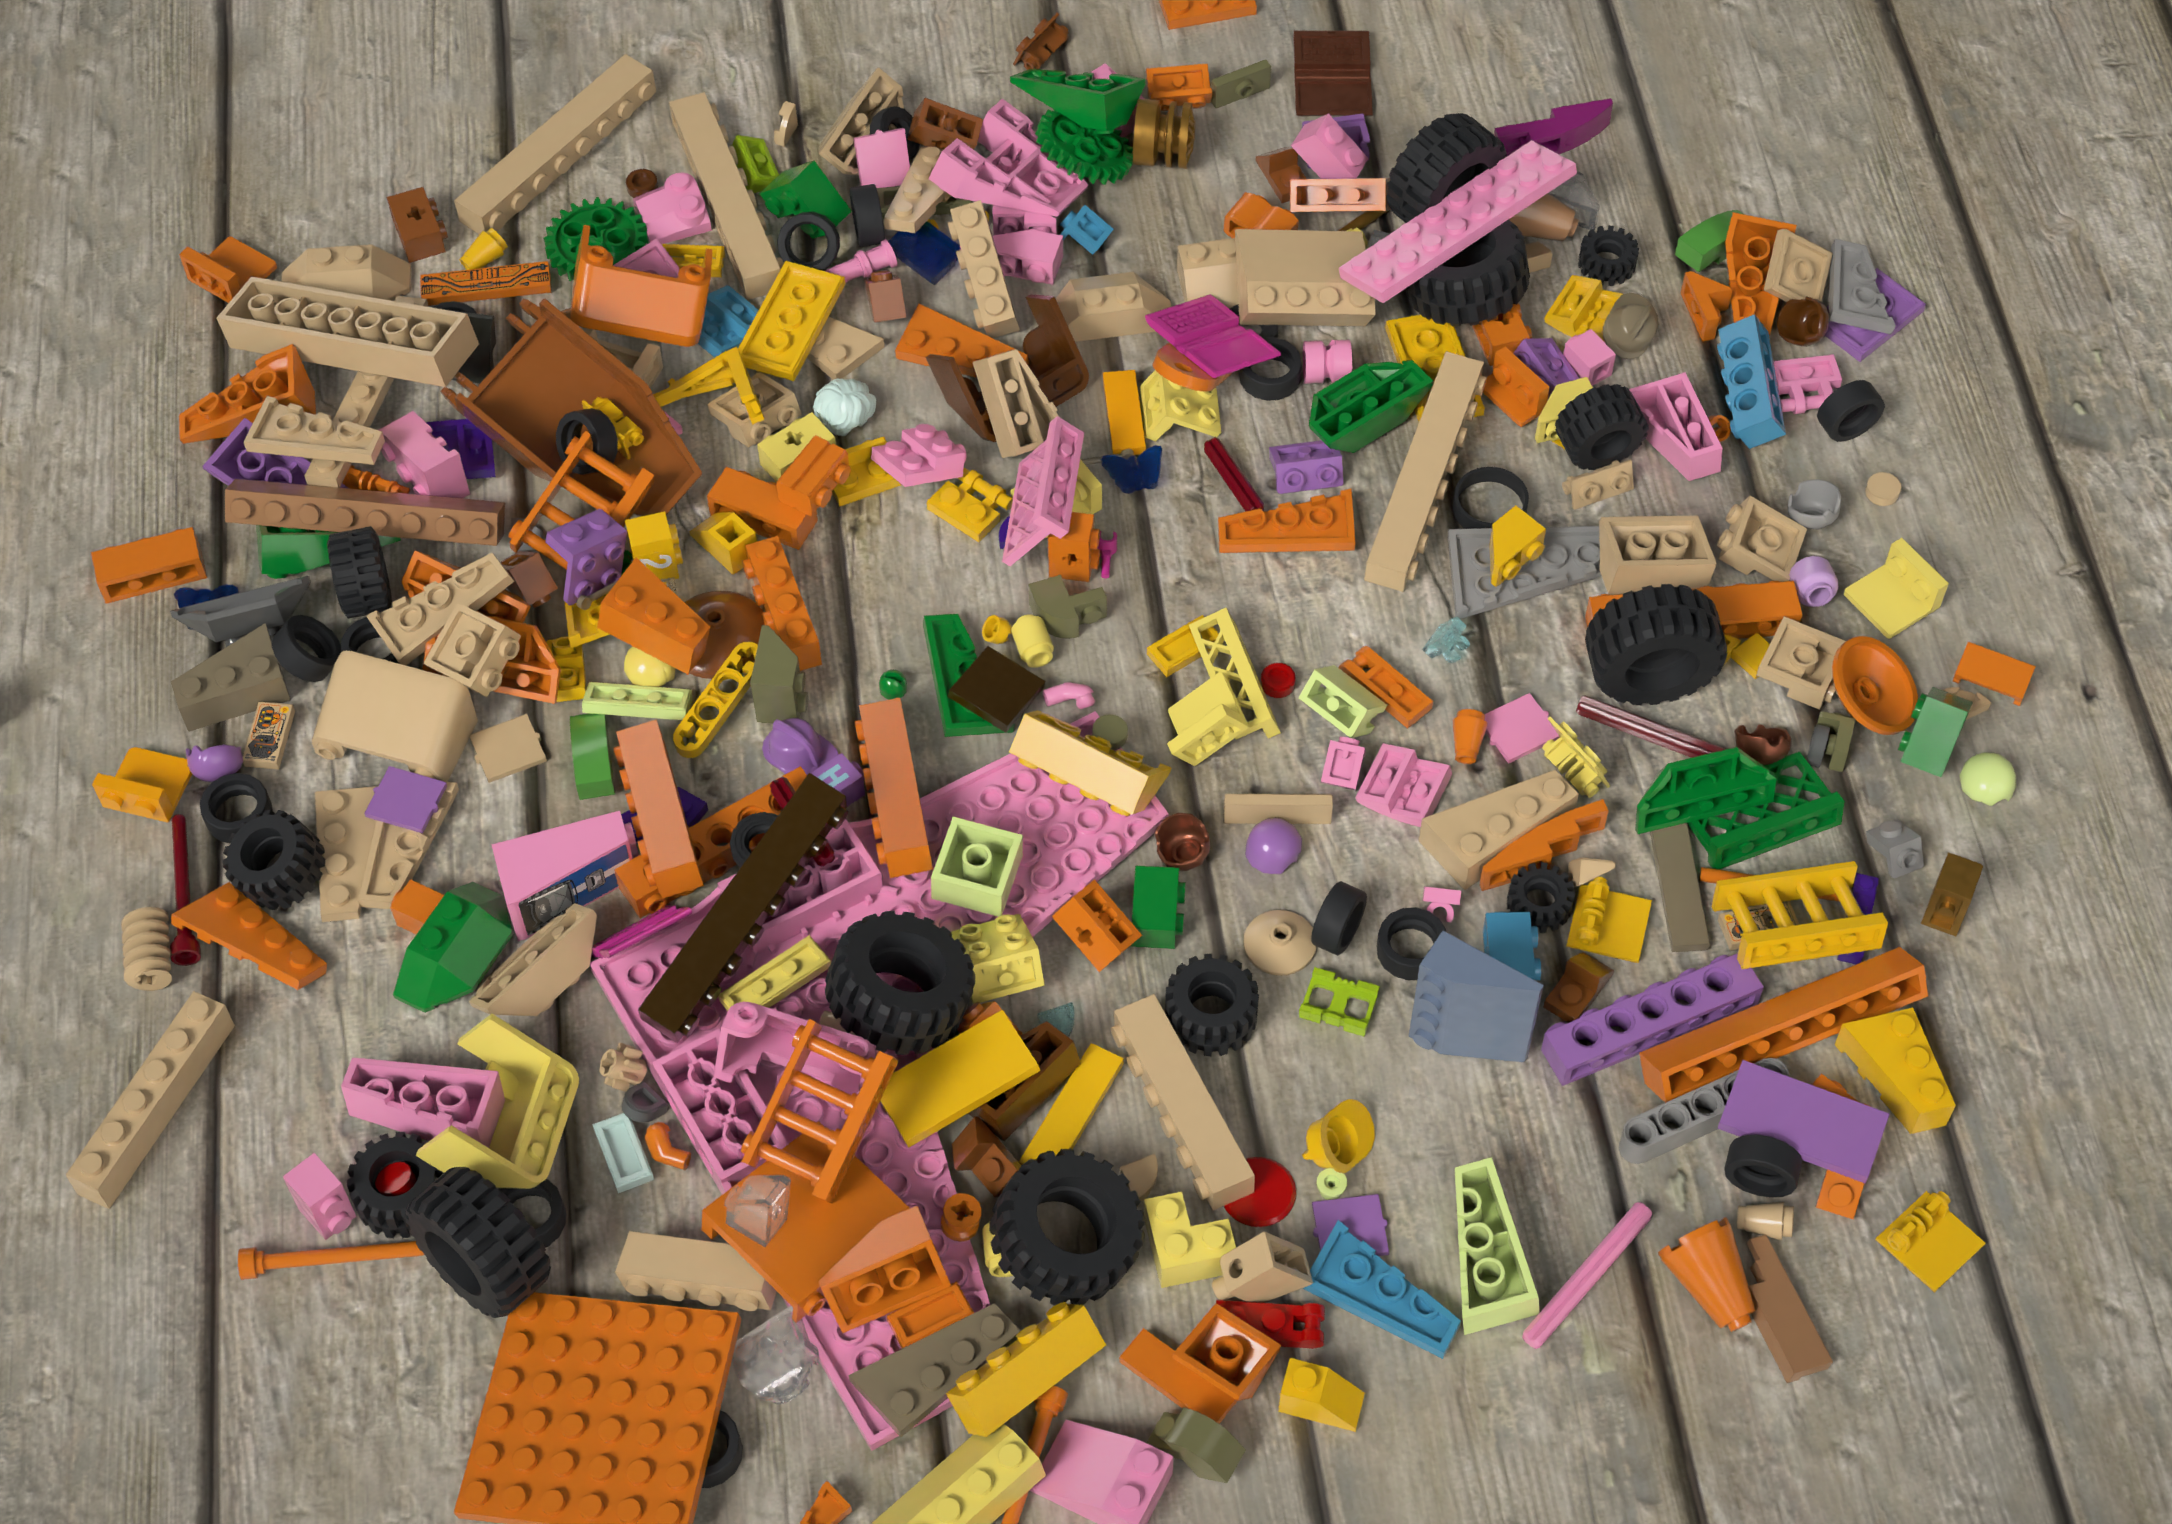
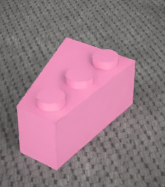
M414 411L379 429V431H382L385 439L381 449L383 456L388 462H395L401 479L406 484L408 482L412 483L416 495L462 499L470 495L460 454L455 449L448 452L443 447L447 445L446 441L441 436L435 439L431 434L433 432L432 428Z

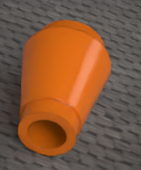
M1462 709L1457 712V717L1453 719L1455 760L1459 763L1473 764L1476 762L1488 723L1485 721V714L1481 711Z

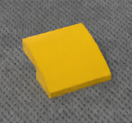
M1572 275L1545 315V323L1571 337L1581 335L1592 329L1605 342L1603 338L1604 322L1616 300L1623 294L1603 290L1601 280Z

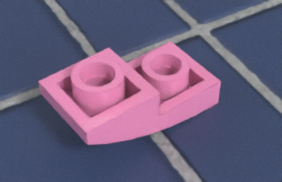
M993 205L994 235L1030 229L1057 234L1056 218L1050 215Z

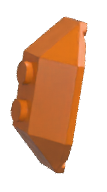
M415 550L401 582L405 591L408 592L409 598L423 592L424 586L434 581L441 583L451 578L452 573L461 567ZM504 589L478 609L477 612L486 616L524 623L531 606L518 595Z
M487 616L521 635L518 641L520 645L519 652L515 658L507 661L501 672L502 682L493 691L552 704L557 703L561 668L536 625ZM439 634L426 642L424 661ZM423 664L424 671L443 675Z

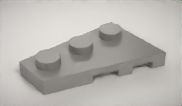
M1835 239L1831 246L1833 255L1830 264V321L1892 334L1896 326L1893 317H1888L1885 306L1887 301L1884 293H1880L1875 281L1877 274L1867 246Z

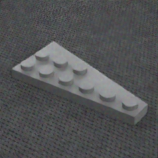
M1599 526L1544 527L1546 528L1545 548L1542 554L1536 560L1526 562L1513 579H1506L1497 587L1491 584L1489 543L1492 528L1449 529L1447 538L1455 619L1459 620L1602 576L1600 573Z

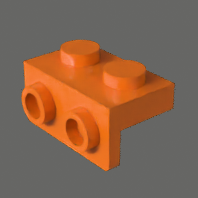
M1208 63L1146 68L1148 99L1160 100L1161 111H1168L1171 101L1177 102V106L1183 105L1184 102L1192 103L1193 108H1201L1206 106V103H1211L1212 88H1210Z

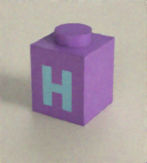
M842 753L811 773L846 795L847 807L865 796L863 781L865 778L862 768L855 761L851 763Z

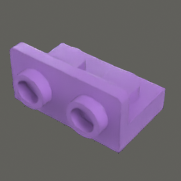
M1552 338L1523 339L1513 353L1550 387L1548 399L1556 385L1580 379Z
M1322 440L1269 447V459L1275 471L1276 490L1279 494L1343 485L1340 450L1330 449Z

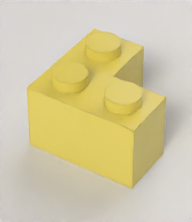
M1182 1192L1144 1199L1145 1226L1161 1288L1223 1276L1220 1259L1223 1255L1236 1248L1229 1218L1191 1226Z

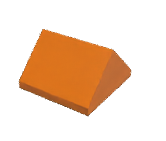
M1215 1303L1175 1350L1172 1358L1237 1401L1253 1397L1280 1351L1281 1345Z

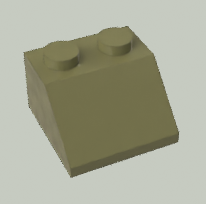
M762 625L750 682L756 720L761 723L773 724L776 719L780 721L789 718L800 719V713H806L808 707V692H804L805 672H800L798 657L769 626Z

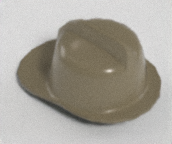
M1635 293L1623 294L1616 300L1604 322L1603 338L1606 345L1620 358L1634 359L1640 357L1649 347L1659 325L1658 315L1653 305L1646 298Z

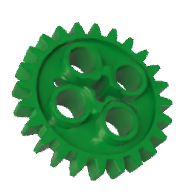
M1048 109L1046 114L1042 115L1035 135L1038 136L1036 143L1042 145L1041 152L1049 153L1048 161L1056 160L1058 162L1056 168L1065 167L1068 169L1067 175L1070 176L1076 173L1079 180L1082 181L1084 177H1087L1092 184L1095 183L1096 179L1103 185H1106L1108 180L1115 184L1117 179L1123 180L1133 164V154H1131L1133 147L1127 145L1129 142L1128 138L1120 137L1122 130L1116 129L1110 134H1098L1095 129L1082 127L1054 109L1053 111Z
M596 197L594 204H589L586 199H583V206L581 207L571 203L572 211L570 212L561 209V219H551L553 226L546 227L547 236L544 237L547 259H550L551 267L557 268L560 276L567 273L569 281L574 280L575 265L584 225L590 226L588 245L604 247L612 254L613 265L649 244L646 223H643L641 214L635 215L634 207L625 210L623 201L614 206L612 198H609L605 204H601L599 197Z

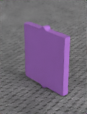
M389 766L379 786L373 789L374 796L364 813L365 817L423 833L433 813L439 810L438 803L447 784L444 781Z
M1378 1194L1312 1202L1316 1226L1313 1230V1235L1318 1237L1320 1251L1339 1220L1349 1228L1348 1232L1360 1242L1364 1240L1376 1250L1375 1254L1377 1256L1389 1255L1385 1232L1388 1222L1383 1219Z

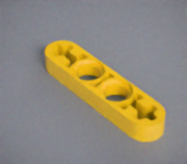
M743 642L733 649L675 729L673 742L677 753L682 757L695 758L704 752L751 687L750 682L754 663L748 661L742 668V656L748 658L753 654L755 659L758 647L756 643ZM741 668H742L744 677L741 675V673H739V671H740ZM733 679L738 682L739 686L732 693H724L719 689L720 684L724 680ZM707 706H714L719 710V714L715 719L704 720L700 717L701 710ZM693 722H695V723L697 724V726H699V729L697 730V732H696L695 724H694ZM695 733L697 743L689 742L685 746L683 738H691Z

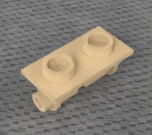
M1615 460L1610 465L1596 469L1592 473L1587 472L1575 477H1567V480L1562 482V488L1566 495L1571 494L1572 508L1575 510L1633 490L1632 460L1623 462Z

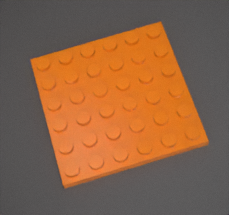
M534 1292L508 1315L454 1514L459 1519L502 1524H693L742 1320L739 1313Z

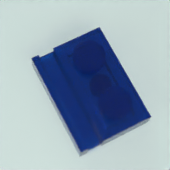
M928 221L916 233L898 231L888 241L899 260L933 285L938 283L956 265L955 262L958 260L956 251L960 250L958 243Z

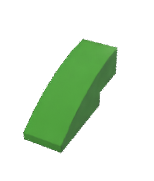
M1739 210L1726 211L1708 218L1691 228L1678 238L1675 255L1697 272H1701L1713 261L1720 264L1726 259L1725 241L1732 213H1743Z
M588 713L570 716L573 766L579 799L584 800L615 795L606 715Z

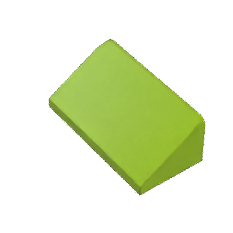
M741 135L735 137L731 146L734 147L737 155V169L743 168L748 184L745 186L746 190H752L753 193L761 192L779 176L766 143L761 138Z

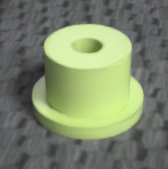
M1327 1168L1319 1173L1316 1185L1324 1199H1338L1346 1190L1347 1178L1345 1174L1336 1172L1333 1168Z

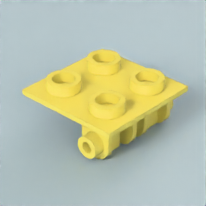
M1551 717L1547 718L1560 738L1556 741L1550 739L1543 745L1544 756L1558 768L1561 774L1566 773L1565 778L1567 781H1570L1582 796L1593 797L1599 791L1597 785L1600 782L1609 788L1610 785L1604 777L1608 771L1600 763L1599 757L1587 745L1584 747L1577 739L1576 733L1564 721L1558 725Z

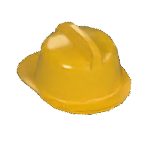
M1347 1099L1336 1105L1324 1117L1313 1122L1307 1130V1149L1302 1154L1303 1159L1313 1160L1318 1167L1324 1169L1333 1168L1339 1173L1344 1174L1350 1171L1367 1156L1374 1143V1123L1367 1108L1358 1100Z

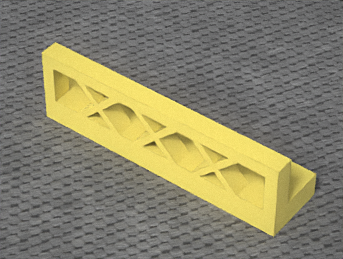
M1221 609L1189 624L1210 678L1218 672H1222L1226 675L1228 681L1232 679L1242 682L1243 686L1236 699L1240 708L1244 707L1254 710L1256 718L1247 722L1249 728L1235 739L1237 740L1261 728L1268 739L1280 734V729L1247 649L1228 609ZM1218 624L1220 632L1215 643L1204 640L1200 632ZM1219 652L1229 654L1232 657L1226 670L1214 667L1213 665ZM1246 696H1248L1250 702L1245 700Z

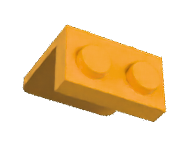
M133 747L128 750L115 777L98 773L92 786L104 808L169 823L192 773L185 758Z

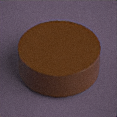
M648 169L632 171L626 178L628 194L636 198L657 189L658 181L656 174Z

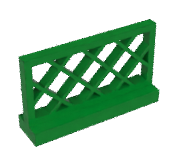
M1799 751L1785 756L1783 759L1772 764L1763 765L1775 774L1777 778L1776 787L1778 784L1797 788L1794 797L1775 792L1774 802L1791 806L1790 809L1780 813L1769 811L1770 803L1764 804L1763 809L1751 807L1734 811L1731 820L1713 816L1688 822L1687 824L1708 852L1707 862L1712 869L1720 870L1841 825L1844 799L1838 791L1834 793L1829 791ZM1797 766L1802 772V777L1798 779L1782 774V771ZM1802 790L1817 793L1820 798L1808 801L1800 799ZM1739 813L1759 818L1758 821L1747 825L1736 822ZM1708 825L1726 829L1727 831L1711 838L1706 832V828Z

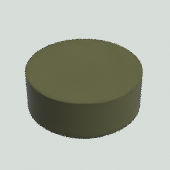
M1103 715L1094 722L1092 735L1111 741V749L1117 750L1127 741L1128 727L1126 722L1119 716Z

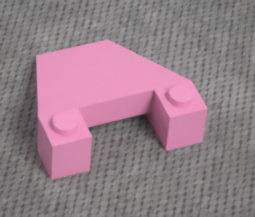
M1001 99L987 112L978 138V142L993 153L984 158L957 138L941 152L928 178L939 186L941 190L954 198L970 201L981 200L982 203L1055 217H1058L1088 187V183L1084 179L1082 181L1079 180L1078 174L1073 173L1069 176L1067 175L1068 169L1065 167L1056 168L1058 164L1056 160H1047L1049 153L1041 152L1042 145L1036 143L1038 136L1035 135L1032 129L1034 123L1004 99Z

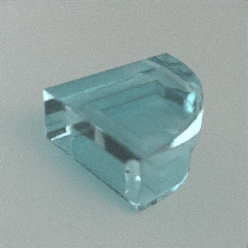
M1072 1002L1037 1014L1039 1024L1047 1021L1068 1037L1072 1033L1075 1021Z

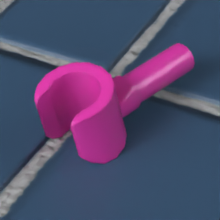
M1100 531L1098 549H1100L1102 558L1101 577L1104 579L1109 578L1111 555L1117 551V533L1113 531V538L1111 540H1103Z

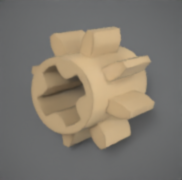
M623 1043L618 1044L617 1050H607L600 1062V1073L606 1077L604 1084L626 1092L630 1085L635 1086L641 1083L647 1071L646 1061L640 1058L643 1051Z

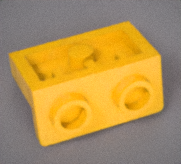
M885 437L867 440L862 444L845 449L848 453L849 466L851 468L850 475L844 484L838 483L832 490L839 507L901 486V483L871 459L872 447L886 445Z

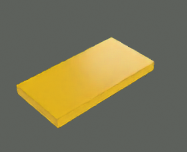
M785 261L738 347L746 368L795 381L846 284L845 277Z
M1422 315L1386 321L1385 329L1397 363L1413 360L1433 380V384L1446 351L1466 357L1455 326H1452L1450 323H1445L1444 325L1437 324L1433 319L1428 320ZM1432 387L1414 409L1418 422L1421 419ZM1475 395L1474 402L1478 404L1474 417L1484 416L1485 407L1481 396Z
M1001 1010L894 1072L880 1102L909 1148L1038 1073L1040 1068L1004 1011Z

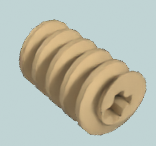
M157 907L138 908L125 915L121 921L123 932V967L125 969L123 971L124 981L135 989L143 991L160 990L168 986L172 981V975L169 973L171 970V962L169 961L171 955L170 949H168L170 939L167 936L169 933V925L167 924L168 913L164 909Z

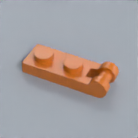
M1363 646L1356 652L1354 659H1347L1338 667L1387 704L1385 710L1407 729L1433 707V700L1368 646ZM1363 668H1367V669L1370 668V670L1367 671V672H1365V671L1362 670V669H1363Z

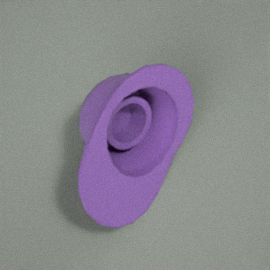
M789 718L782 721L776 719L773 723V730L763 741L762 747L765 759L784 774L801 766L808 775L839 755L837 749L828 740L815 732L807 721L799 718Z

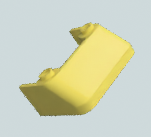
M490 1014L460 1037L457 1043L488 1063L485 1070L499 1072L505 1102L489 1148L451 1125L419 1148L416 1156L443 1173L454 1167H468L471 1171L475 1170L480 1173L485 1180H490L495 1184L496 1188L530 1189L546 1180L550 1173L578 1089L579 1076L571 1063L499 1017Z

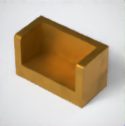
M1948 852L1931 893L1921 924L1956 936L1973 898L1983 865Z

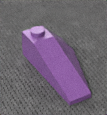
M244 418L202 466L205 471L228 486L235 479L307 485L304 475L311 462L304 457L247 452L244 440L253 423ZM344 484L340 486V488H348Z

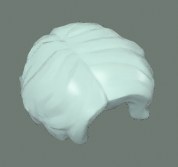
M852 378L834 379L816 393L813 405L814 415L831 433L838 436H846L853 428L863 426L867 419L873 416L876 408V398L873 394L869 393L866 383Z

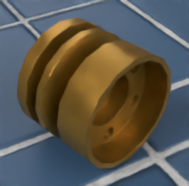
M1138 99L1133 139V165L1155 166L1158 152L1164 153L1166 167L1171 168L1173 155L1179 154V168L1187 169L1195 140L1196 122L1192 111V103L1184 102L1182 116H1177V102L1171 101L1168 114L1161 115L1160 100Z

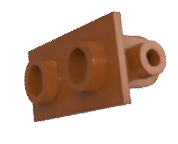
M1056 13L1049 21L1044 18L1034 29L1033 32L1036 35L1032 39L1026 36L1016 48L1019 54L1013 62L1014 66L1022 60L1027 70L1040 69L1052 55L1044 46L1052 53H1055L1067 41L1068 29L1064 25L1059 26L1055 22L1059 13Z

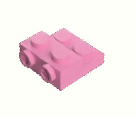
M919 424L916 428L902 430L901 442L889 441L886 445L872 447L871 459L904 487L963 477L964 463L967 457L966 450L962 444H954L949 439L946 431H937L934 426L929 424Z

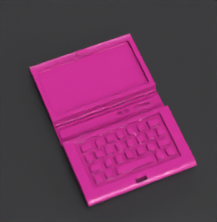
M1211 294L1145 315L1146 322L1151 328L1213 378L1281 356V353L1252 329L1246 330L1244 327L1239 326V316Z
M675 905L665 906L594 944L591 956L601 959L610 958L691 915L692 910L690 907L677 909Z

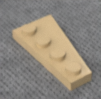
M920 147L884 217V229L916 233L936 212L937 204L946 202L951 197L950 194L941 190L939 186L928 179L944 149Z
M377 786L315 792L317 837L320 840L319 843L324 847L325 853L322 856L326 859L325 866L320 868L323 875L319 880L322 922L359 919L362 907H360L358 897L377 821L365 817L364 813L374 796L373 789Z

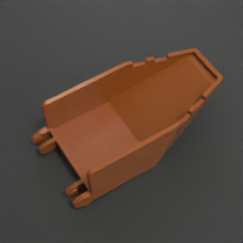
M544 298L539 303V306L529 300L523 299L519 303L523 311L537 321L531 327H528L518 316L510 313L506 319L523 334L521 339L478 387L460 372L456 373L454 376L456 382L471 393L468 398L461 393L456 394L447 387L440 391L454 409L531 473L550 482L563 464L556 446V430L559 421L567 413L584 410L581 402L583 400L592 406L593 401L597 397L608 398L623 412V417L616 421V423L627 416L642 429V435L644 436L640 445H632L628 448L631 457L629 460L618 451L613 464L630 475L634 473L638 476L642 468L655 475V483L634 512V515L641 517L664 511L667 515L701 477L702 471L671 425L669 418L653 396V392L648 384ZM584 424L582 426L581 436L585 431L589 433L587 427ZM592 442V443L590 444V446L588 447V448H589L590 450H592V451H593V442ZM571 472L569 475L611 503L613 501L619 503L626 493L622 490V485L601 472L585 475Z

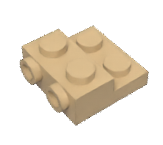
M761 372L750 378L761 404L764 420L755 424L751 423L745 403H742L737 387L707 404L710 414L727 425L731 436L748 448L762 442L779 428L789 426L797 417L802 415L795 394Z
M1749 496L1740 505L1734 504L1725 519L1726 522L1730 523L1729 530L1726 529L1721 534L1716 544V547L1721 549L1718 559L1745 575L1756 570L1773 581H1789L1790 570L1796 563L1807 528L1752 496Z
M457 602L423 664L488 697L490 691L496 690L502 682L501 672L507 661L515 658L520 649L518 641L521 635L509 627Z
M1783 617L1758 667L1756 675L1789 688L1787 697L1820 710L1823 702L1831 703L1836 690L1832 674L1833 659L1837 649L1846 641Z

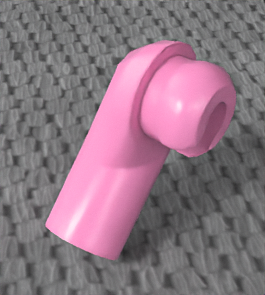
M1066 682L1042 691L1048 707L1070 699H1076V705L1079 709L1093 706L1095 703V699L1092 696L1094 691L1089 685Z

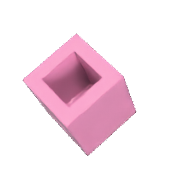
M1592 329L1581 335L1571 337L1565 343L1563 354L1578 377H1587L1592 386L1612 375L1616 354Z

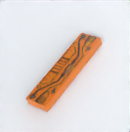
M549 261L420 275L421 298L427 299L429 306L451 301L469 302L552 293Z

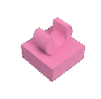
M1424 886L1422 901L1432 902L1426 909L1432 914L1436 907L1445 908L1447 912L1446 922H1451L1454 917V910L1450 904L1460 905L1461 890Z

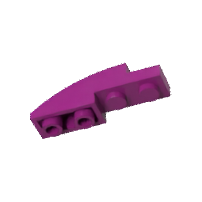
M1609 98L1551 108L1549 119L1497 127L1494 130V135L1504 144L1507 156L1531 140L1560 155L1588 142L1610 124L1613 101Z

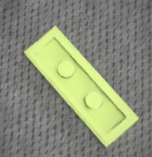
M589 682L582 701V713L683 720L691 707L693 700L692 690Z

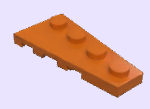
M230 882L176 911L171 916V925L181 930L187 927L197 932L198 939L208 944L214 941L228 948L229 955L239 960L249 959L257 963L258 970L296 990L303 988L326 974L327 963Z

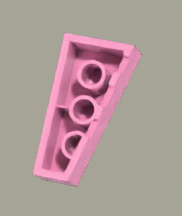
M352 1057L341 1085L350 1116L399 1132H405L409 1135L413 1133L419 1135L421 1139H427L428 1141L452 1125L488 1148L505 1102L499 1072L491 1070Z

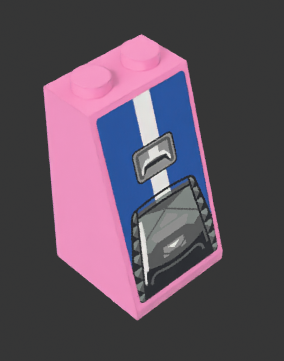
M620 811L491 844L507 908L518 941L531 937L555 917L565 914L566 909L574 903L585 907L619 888L614 869L639 856L631 822L624 824Z

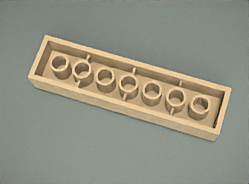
M252 276L216 318L230 348L268 354L293 344L301 360L305 362L446 387L479 345L466 313Z

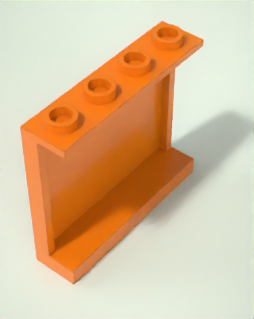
M803 1133L781 1149L816 1166L820 1164L825 1165L831 1153L828 1150L827 1144ZM855 1155L832 1204L812 1195L814 1186L811 1185L810 1180L766 1161L702 1210L701 1230L711 1240L720 1235L793 1307L792 1320L795 1323L806 1315L813 1316L825 1304L826 1298L818 1281L879 1222L910 1209Z

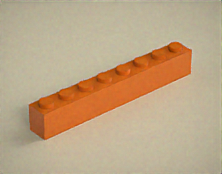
M1898 947L1639 1052L1644 1083L1666 1103L1738 1071L1742 1060L1756 1063L1766 1058L1777 1059L1838 1034L1844 1023L1886 1014L1928 997L1924 965L1901 947Z

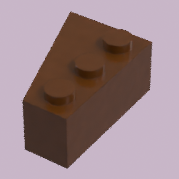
M1047 1021L1020 1035L1039 1065L1040 1071L968 1113L973 1118L974 1116H979L987 1127L1004 1142L1081 1064L1074 1041Z

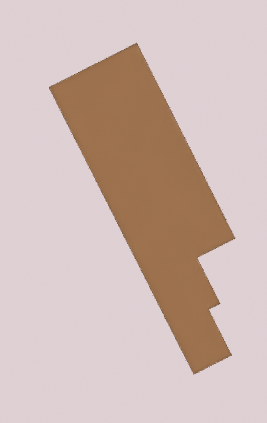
M1767 1235L1749 1239L1747 1246L1755 1259L1750 1270L1757 1281L1756 1284L1748 1286L1755 1312L1751 1315L1787 1383L1794 1382L1801 1377L1827 1370L1833 1363V1360Z

